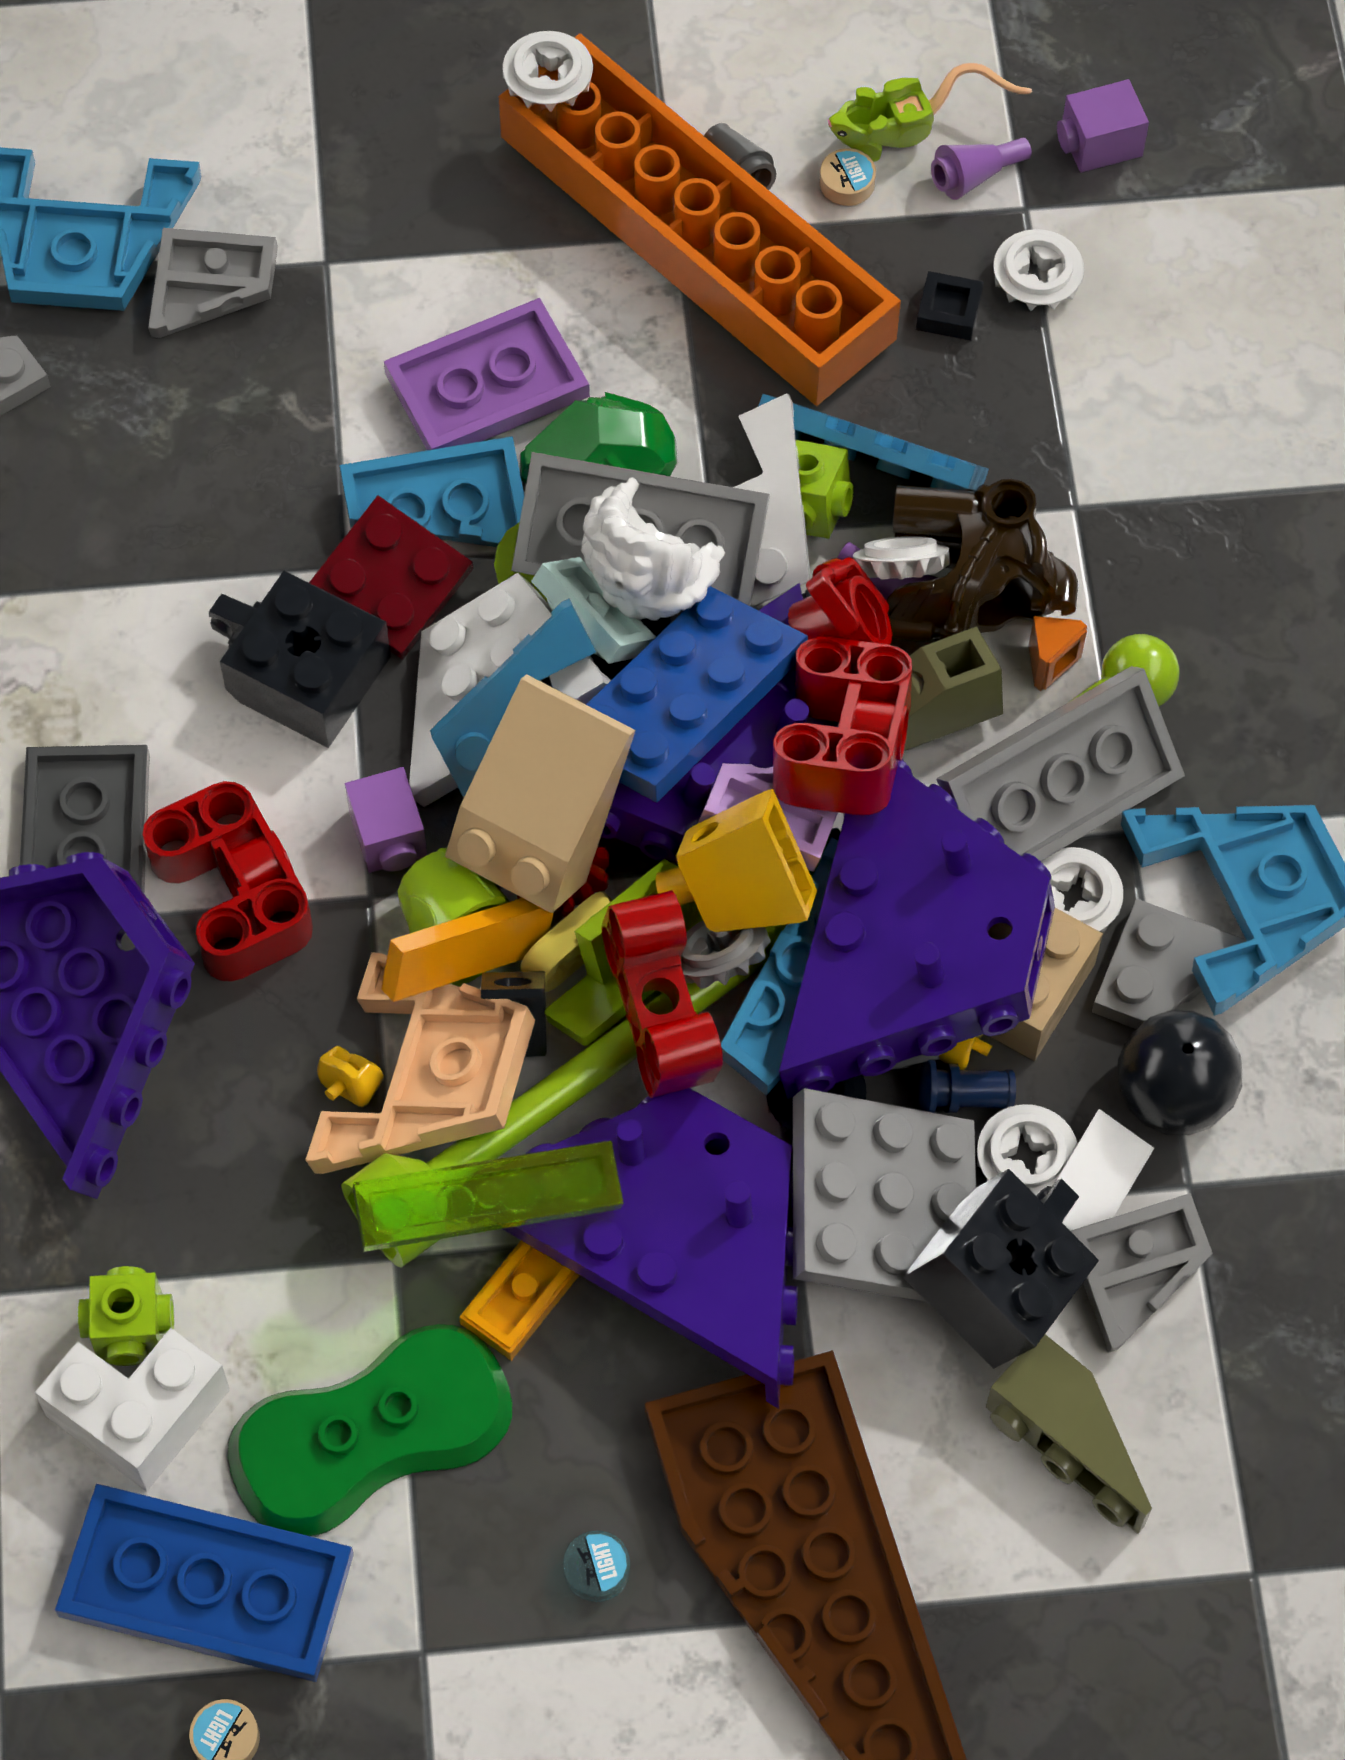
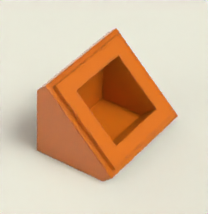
M1033 617L1028 646L1033 682L1038 690H1046L1082 657L1087 625L1081 620Z

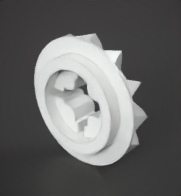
M539 31L528 34L517 40L504 57L503 79L507 83L510 96L521 97L527 108L534 104H543L551 112L555 105L566 102L573 106L581 92H589L593 74L591 55L578 39L568 34L557 31ZM537 62L541 67H545L550 72L558 69V81H555V79L551 80L547 75L538 77Z
M1042 229L1021 231L1006 239L998 248L993 264L995 287H1001L1006 292L1009 303L1015 300L1026 303L1030 312L1037 305H1048L1055 310L1060 301L1066 298L1073 300L1079 285L1083 281L1084 262L1077 247L1066 237ZM1030 258L1033 264H1037L1041 271L1048 270L1046 283H1043L1042 280L1039 281L1035 274L1028 275Z
M893 537L874 540L866 543L864 549L853 554V559L861 566L869 578L878 577L881 580L898 578L900 580L910 577L921 578L923 575L937 574L950 564L949 548L938 545L935 539L928 537Z
M1076 847L1062 848L1042 860L1041 862L1052 876L1051 886L1055 908L1105 933L1112 921L1119 915L1123 902V885L1113 865L1093 851ZM1078 877L1083 878L1081 885L1083 888L1082 897L1089 902L1078 901L1074 908L1071 907L1070 911H1065V905L1063 904L1064 894L1057 890L1068 892L1072 884H1076Z
M1015 1105L996 1113L983 1127L977 1145V1166L981 1168L987 1181L1010 1169L1037 1196L1042 1189L1055 1183L1078 1143L1070 1126L1055 1112L1037 1105ZM1021 1133H1023L1024 1141L1028 1142L1031 1151L1046 1153L1037 1158L1033 1175L1030 1174L1029 1169H1026L1022 1160L1008 1158L1017 1154Z

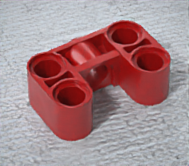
M815 637L799 646L796 651L795 699H800L808 705V717L839 722V725L834 727L811 723H794L783 727L776 733L773 739V790L779 800L795 807L853 815H871L880 812L888 805L891 799L898 762L902 760L911 708L912 659L907 652L892 645L833 637Z
M219 782L159 809L149 816L144 824L142 835L152 871L159 879L167 883L179 884L217 868L233 896L232 899L209 909L201 916L197 923L196 937L205 969L212 977L220 981L229 982L243 979L297 953L308 944L312 937L313 924L306 892L294 873L282 843L275 832L270 830L251 793L245 786L236 782ZM229 814L241 816V819L233 824L224 825L217 823L220 818ZM181 840L186 842L178 850L165 851L161 849L170 841ZM281 911H291L296 914L294 918L284 923H275L269 920L271 916ZM227 937L240 940L239 944L231 949L220 950L213 947L219 940Z
M667 891L609 906L601 927L603 945L610 969L619 987L626 1017L636 1046L641 1078L647 1094L650 1098L714 1082L723 1066L721 1043L710 1013L696 1014L693 1008L680 959L687 944V933L683 913L675 893ZM653 990L663 992L670 998L673 1004V1011L661 1015L650 1012L642 1001V994Z

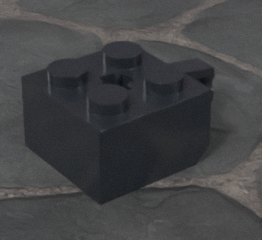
M285 570L262 602L256 601L253 606H250L221 593L209 610L212 629L229 639L227 642L229 649L220 660L225 689L239 703L327 748L331 746L391 658L386 621Z
M1007 1169L977 1187L957 1206L904 1274L903 1278L994 1369L1037 1346L1099 1260L1062 1223L1079 1198L1077 1193L1062 1178L1057 1180L1052 1186L1042 1189L1036 1196L1010 1169Z

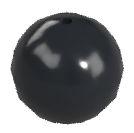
M1169 1010L1148 1018L1127 1038L1118 1057V1083L1128 1109L1145 1126L1166 1135H1192L1210 1129L1234 1107L1242 1089L1241 1055L1232 1035L1216 1020L1195 1011Z

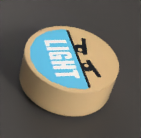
M850 148L836 150L827 155L821 164L820 189L824 196L833 203L843 206L860 204L866 201L874 191L876 167L872 159L862 151Z
M221 1699L210 1702L198 1711L190 1726L189 1739L198 1760H252L259 1746L260 1733L253 1714L245 1705L234 1700Z

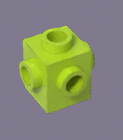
M796 440L806 535L830 539L839 517H846L852 505L853 484L850 482L848 449Z
M116 1267L107 1271V1275L90 1276L89 1299H79L78 1303L80 1337L89 1338L95 1354L107 1363L117 1366L139 1365L163 1338L164 1334L170 1328L174 1330L172 1294L162 1293L155 1272L146 1273L144 1269L138 1267Z

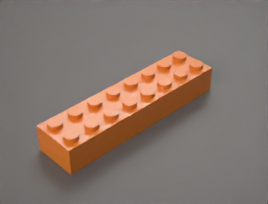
M581 33L574 38L578 39L589 51L593 62V74L589 92H581L573 106L566 102L559 103L550 112L543 104H534L527 108L521 97L510 96L509 89L499 95L502 139L816 407L897 340L901 304L899 298ZM538 65V77L547 75L551 80L555 79V81H558V69L550 72L545 67Z

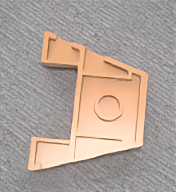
M371 952L357 1001L365 1013L412 1015L382 1112L321 1111L305 1160L315 1174H325L373 1162L384 1153L401 1155L504 1129L535 1023V1019L528 1007L509 999H481V989L465 983L461 987L447 984L393 1002L381 990L387 955Z

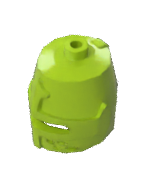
M440 848L436 852H432L416 861L403 876L397 891L399 904L409 927V934L510 901L494 882L446 858L447 848ZM482 973L450 984L461 987L463 983H470L481 976Z

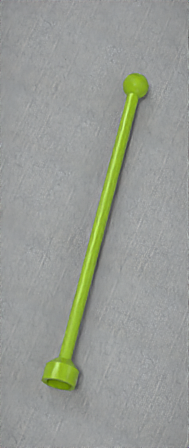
M1148 634L1126 636L1113 644L1106 653L1101 668V679L1075 698L1133 666L1145 669L1157 704L1160 707L1171 698L1177 688L1180 673L1178 660L1168 644L1155 636ZM786 925L765 927L771 941L764 949L765 959L760 963L749 965L748 975L731 977L727 985H723L720 981H715L707 988L702 989L696 983H686L696 1014L702 1012L763 968L770 956L774 943ZM664 993L645 1005L650 1012L658 1015L673 1011V1004ZM628 1019L514 1099L511 1103L504 1129L457 1140L426 1163L420 1159L384 1153L341 1184V1188L347 1203L361 1226L382 1253L392 1263L402 1268L442 1239L445 1235L450 1201L448 1194L453 1189L462 1185L474 1174L480 1172L637 1058L636 1046Z

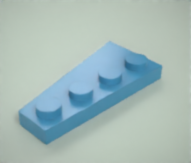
M762 394L759 406L777 397ZM793 403L796 440L801 441L803 432L824 439L823 445L847 448L848 459L852 461L855 460L857 451L879 458L876 469L905 479H909L912 470L934 477L930 486L932 488L976 490L985 482L989 471L988 468Z

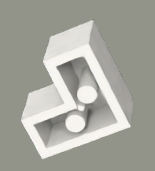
M170 1328L129 1379L77 1341L35 1391V1394L48 1419L145 1491H148L229 1392L230 1388L222 1364Z

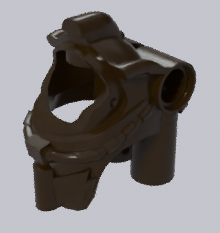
M1002 479L990 486L982 484L975 491L897 485L893 517V533H895V537H928L935 539L938 545L949 548L950 564L945 568L953 570L944 577L929 581L907 583L894 589L887 598L889 604L887 614L890 619L892 639L936 642L976 626L980 633L994 632L1015 619L1029 620L1033 623L1034 616L1043 617L1053 613L1055 610H1060L1061 616H1067L1076 611L1078 593L1076 573L1064 561L1055 557L1052 552L1047 550L1046 536L1036 520V496L1030 486L1015 479Z

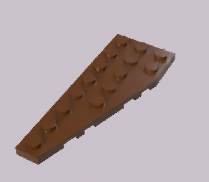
M833 1350L794 1361L793 1385H780L779 1409L766 1402L765 1384L748 1374L646 1402L645 1414L682 1535L843 1760H967Z

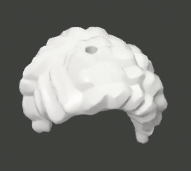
M632 477L626 483H620L617 487H608L602 495L591 499L590 509L585 516L583 524L584 536L581 543V552L584 555L586 566L593 573L599 587L603 591V598L609 605L619 608L620 612L627 617L639 620L647 618L656 621L661 617H670L678 614L681 610L689 609L695 603L701 602L705 598L707 589L719 576V562L725 557V551L722 546H716L713 542L707 543L701 549L694 543L684 544L680 537L661 533L652 523L644 522L632 506V498L639 487L637 480Z

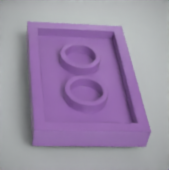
M540 298L384 361L385 375L426 450L481 442L569 406L575 400H583L590 397V387L586 377Z

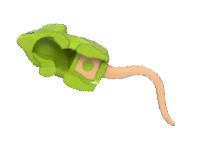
M965 63L954 67L946 75L930 100L924 94L918 78H898L887 81L884 84L883 92L875 93L869 87L857 88L856 99L845 102L839 111L828 119V125L842 143L851 149L862 151L874 162L880 159L882 146L906 148L917 145L925 140L931 133L934 115L947 99L956 79L965 73L981 74L998 86L1016 94H1031L1032 89L1016 86L982 64Z

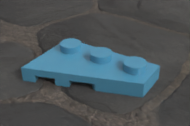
M513 436L340 465L350 528L354 526L377 495L441 540L497 547L506 531L520 522L524 491Z

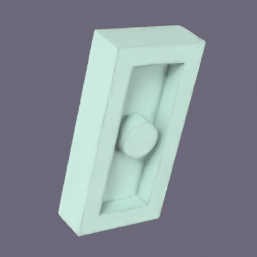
M580 557L542 563L531 581L547 598L548 605L552 610L562 601L570 598L595 648L596 653L594 654L605 659L608 664L635 658L656 638L639 619L625 616L620 612L619 608H614L605 601L603 591L599 587L593 573Z

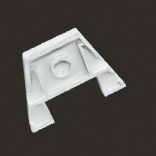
M787 393L738 416L763 473L733 488L770 494L751 607L782 595L798 583H800V586L806 584L811 579L804 508L801 498L793 402Z
M519 573L514 574L421 631L409 785L414 800L423 807L458 788L431 737L430 730L485 676L489 678L514 653L513 649L528 634L532 636L552 616L551 612L553 610L534 586ZM591 656L549 676L554 689L584 704H587L611 680L600 671Z

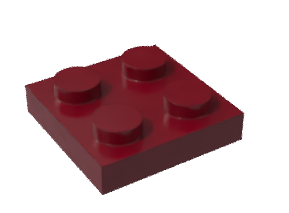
M377 495L309 583L386 621L390 652L403 660L420 639L421 631L430 626L472 572L473 561Z

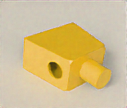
M773 789L763 791L689 828L684 834L676 855L679 867L656 874L657 893L673 891L680 905L695 901L706 928L713 932L808 921L817 893V888Z

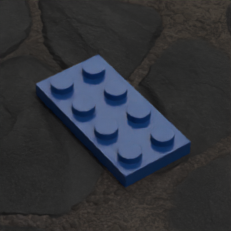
M710 586L707 589L705 598L701 602L695 603L691 608L684 610L586 704L636 730L619 783L657 803L796 665V651L802 643L808 640V635Z
M96 1483L55 1611L60 1618L317 1682L354 1552L351 1546Z

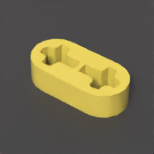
M599 891L582 902L530 948L521 962V972L545 971V992H549L563 983L584 964L574 931L609 904L612 899L605 892Z

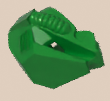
M605 392V396L601 398L589 397L588 400H575L526 445L525 450L519 455L521 481L525 484L527 483L532 452L671 476L677 465L676 438L663 413L649 404Z

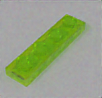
M611 1140L354 1182L352 1187L364 1252L621 1209L624 1204Z

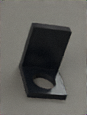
M545 971L482 972L481 999H509L527 1006L533 1015L535 1023L525 1057L546 1056Z

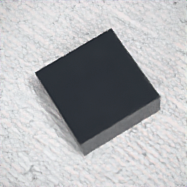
M928 271L917 316L916 330L972 341L984 281Z

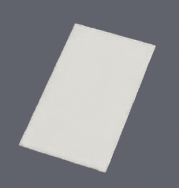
M1098 1109L1056 1179L1057 1181L1062 1178L1079 1196L1062 1222L1070 1231L1113 1218L1154 1150V1147L1100 1109Z

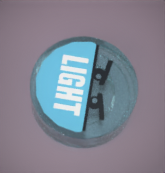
M599 1530L585 1532L576 1537L569 1544L565 1552L563 1561L565 1580L569 1588L584 1600L602 1602L612 1599L624 1589L629 1580L630 1557L628 1550L618 1537L609 1532Z

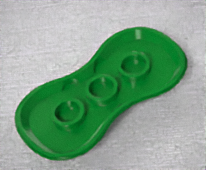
M446 1324L429 1325L413 1329L395 1340L373 1363L352 1378L329 1387L277 1393L254 1404L234 1426L228 1441V1462L233 1483L245 1507L259 1524L307 1536L326 1533L347 1520L374 1492L389 1482L412 1473L467 1466L488 1455L506 1435L512 1420L510 1388L501 1366L492 1351L470 1330Z

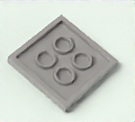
M806 1088L802 1089L793 1096V1279L926 1301L903 1276L957 1206L976 1189L974 1120Z

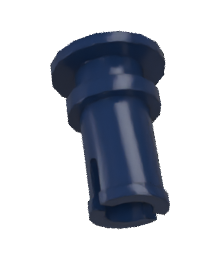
M935 1060L922 1062L917 1083L919 1108L921 1111L935 1113L936 1107H943L945 1113H957L959 1107L1006 1109L1015 1104V1073L1013 1069H1006V1071L960 1070L958 1064L946 1063L944 1069H937Z

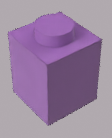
M1127 79L1066 95L1063 120L1057 122V134L1062 150L1066 154L1072 153L1080 173L1142 157L1149 121L1130 80Z
M404 767L345 783L349 813L369 873L381 869L386 871L402 870L414 864L417 859L427 856L423 824Z

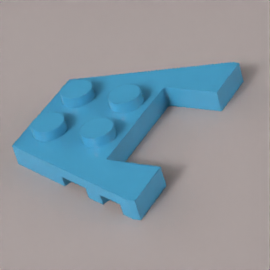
M0 147V251L11 302L124 311L160 251L163 228H173L197 189L201 181L199 162L149 158L140 206L29 198L35 168L33 151L30 149Z
M570 598L562 601L551 612L552 616L532 636L528 634L513 649L514 653L489 678L485 676L430 730L431 737L463 797L475 776L520 679L527 674L540 681L596 653Z
M1315 805L1236 807L1235 813L1202 814L1199 807L1176 808L1175 815H1146L1145 808L1122 811L1121 827L1142 868L1195 851H1202L1246 939V942L1194 957L1192 972L1214 1016L1227 1011L1345 928V862Z

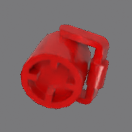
M851 557L843 560L834 558L816 566L812 574L813 577L806 582V588L811 596L793 603L789 608V626L808 635V640L815 637H833L890 645L892 629L887 614L889 604L861 566Z

